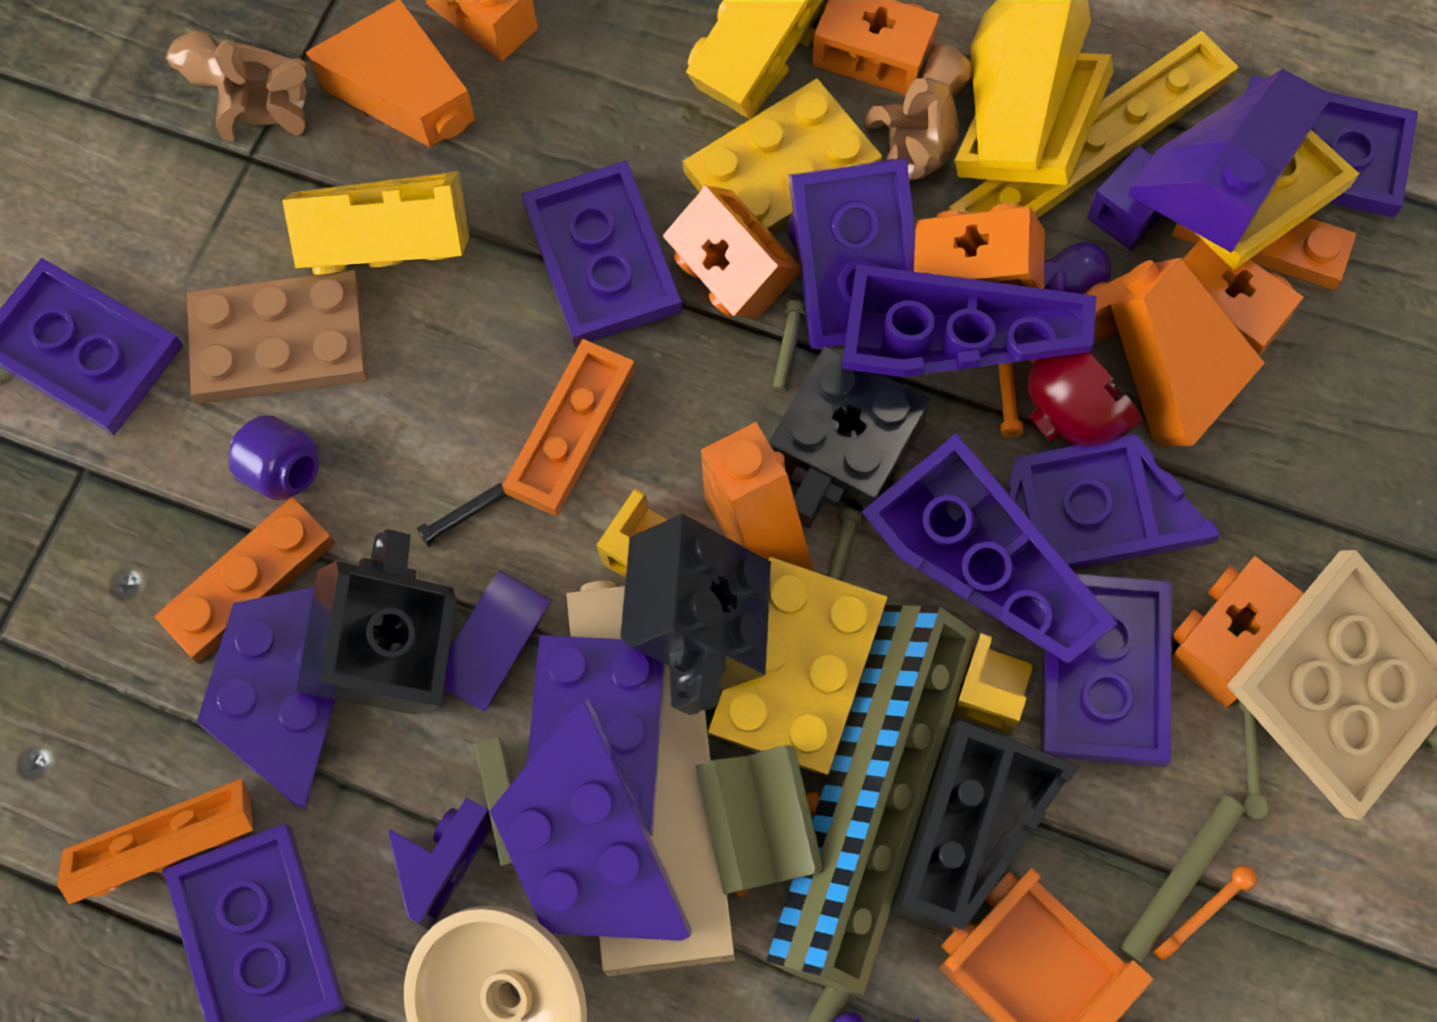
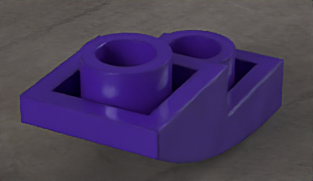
M498 571L449 650L444 689L484 712L489 709L518 656L524 652L553 600L504 571Z

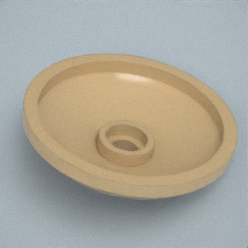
M476 906L463 909L444 918L422 937L407 967L404 984V1006L407 1022H587V1006L583 985L569 954L556 937L545 927L525 914L512 909L498 906ZM510 983H512L517 988L521 999H518L513 995L510 989Z

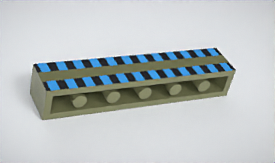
M884 606L812 821L823 866L822 871L793 879L766 959L767 963L808 982L861 996L864 995L978 634L974 629L940 606Z

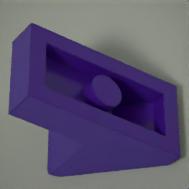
M467 797L459 810L453 807L450 808L435 830L433 841L438 844L432 853L389 829V838L407 917L425 929L430 930L493 828L488 809Z

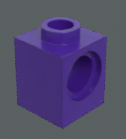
M1139 145L1097 189L1087 216L1089 221L1130 251L1163 217V214L1128 195L1130 188L1153 157V155Z

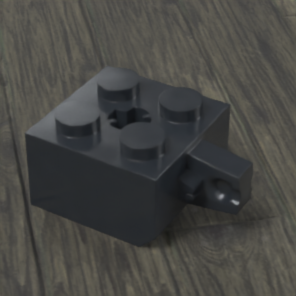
M826 347L821 351L769 440L773 451L784 455L785 471L791 476L789 483L799 487L794 496V501L801 525L808 529L812 526L825 502L836 507L840 502H843L859 511H863L891 487L897 470L902 467L924 427L930 398L881 374L842 369L843 355ZM845 431L851 432V437H844L838 433L844 434Z
M683 513L629 538L620 637L631 648L670 666L671 707L688 715H694L702 710H710L718 706L720 690H725L766 675L771 561Z
M386 529L384 533H378L375 536L371 559H361L359 566L335 561L317 571L296 692L413 715L441 706L457 599L453 587L416 579V570L407 568L410 534ZM373 628H375L378 631L374 636ZM382 637L383 648L377 644L378 640L374 638Z

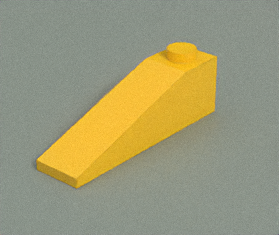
M997 0L984 13L970 46L981 169L1037 171L1091 23L1088 0Z

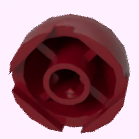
M1090 352L1041 358L1034 361L1028 375L1027 392L1037 409L1028 417L1050 443L1060 436L1072 446L1090 447L1104 444L1117 437L1127 435L1143 421L1141 414L1126 394L1121 398L1118 397L1120 393L1111 381L1113 378Z

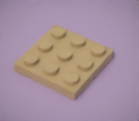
M1341 550L1227 684V687L1345 818L1361 820L1437 725V644L1357 550Z

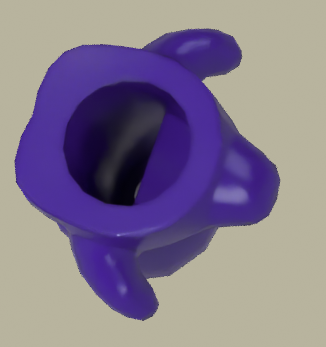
M1090 242L1069 245L1052 259L1044 260V289L1085 294L1094 285L1101 282L1108 283L1111 278V264L1107 254L1103 249Z

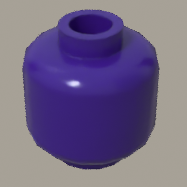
M261 415L248 421L236 432L231 441L228 455L229 469L236 481L271 500H287L309 488L317 476L319 459L317 446L312 436L276 416Z

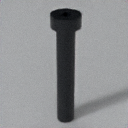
M498 483L431 525L427 526L424 523L416 529L424 543L430 548L437 543L436 538L507 495L503 490L502 484Z

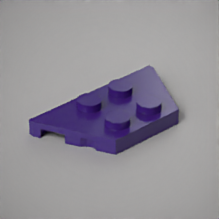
M1136 434L1117 437L1108 443L1090 447L1075 445L1016 457L1007 494L1072 570L1218 542V529L1210 519L1206 521L1184 496L1185 490L1169 472L1163 471L1156 464L1154 454Z
M314 587L233 603L197 719L199 726L220 744H224L253 772L263 777L283 794L292 805L304 810L306 809L336 702L335 699L296 692Z
M589 698L574 706L491 808L490 814L539 924L545 927L551 934L682 941L691 936V926Z

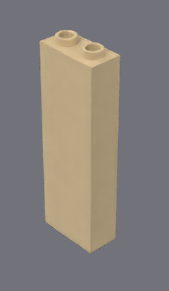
M595 581L582 585L579 592L566 593L570 637L622 639L620 634L625 586L617 587L616 583L611 581ZM665 664L654 830L653 836L650 837L691 926L692 933L689 938L682 941L599 936L602 970L608 977L735 961L727 894L723 892L696 765L711 761L705 710L698 712V714L688 715L671 707L670 666Z

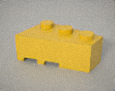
M723 0L717 13L718 21L707 38L702 37L694 45L688 58L689 67L686 73L697 89L749 120L752 119L789 72V66L785 65L796 45L801 43L809 47L814 40L816 29L812 28V25L825 10L828 0Z
M459 171L291 192L282 200L295 268L312 267L313 274L316 275L344 271L347 269L348 264L369 263V267H386L402 263L403 260H440L462 256L470 238Z

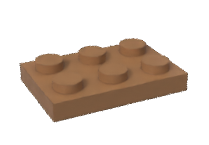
M356 270L186 292L191 396L197 404L368 381L361 287Z

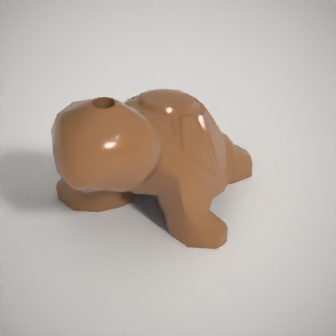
M192 30L173 40L166 54V59L171 68L178 70L192 85L218 87L219 101L216 113V127L223 140L229 142L235 140V123L238 122L252 125L278 123L295 136L303 133L306 118L302 108L307 93L304 79L307 76L308 70L307 64L302 59H291L263 48L236 43L233 40H223L218 44L208 31Z
M934 46L927 63L920 72V78H915L908 88L904 104L872 106L865 117L867 129H877L884 125L889 128L888 144L890 153L887 160L907 158L909 181L921 180L941 168L952 157L958 144L960 126L953 97L959 95L968 86L973 74L971 61L954 46Z

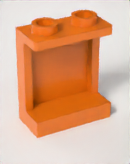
M1032 867L1020 879L1009 871L985 899L993 907L986 917L977 926L970 921L964 930L953 932L941 945L950 956L939 969L994 1022H1117L1154 980L1134 960L1125 964L1038 882L1041 875Z

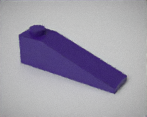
M1281 69L1159 148L1130 188L1128 195L1232 253L1333 95Z
M856 264L842 369L906 377L1091 352L1094 344L1096 296Z
M957 433L861 511L900 559L1068 664L1118 625Z

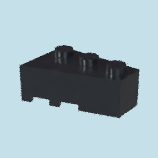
M961 720L948 727L889 914L942 934L964 930L1011 864L1009 862L1029 833L1037 828L1046 815L1044 812L1063 785L1071 780L1080 766Z

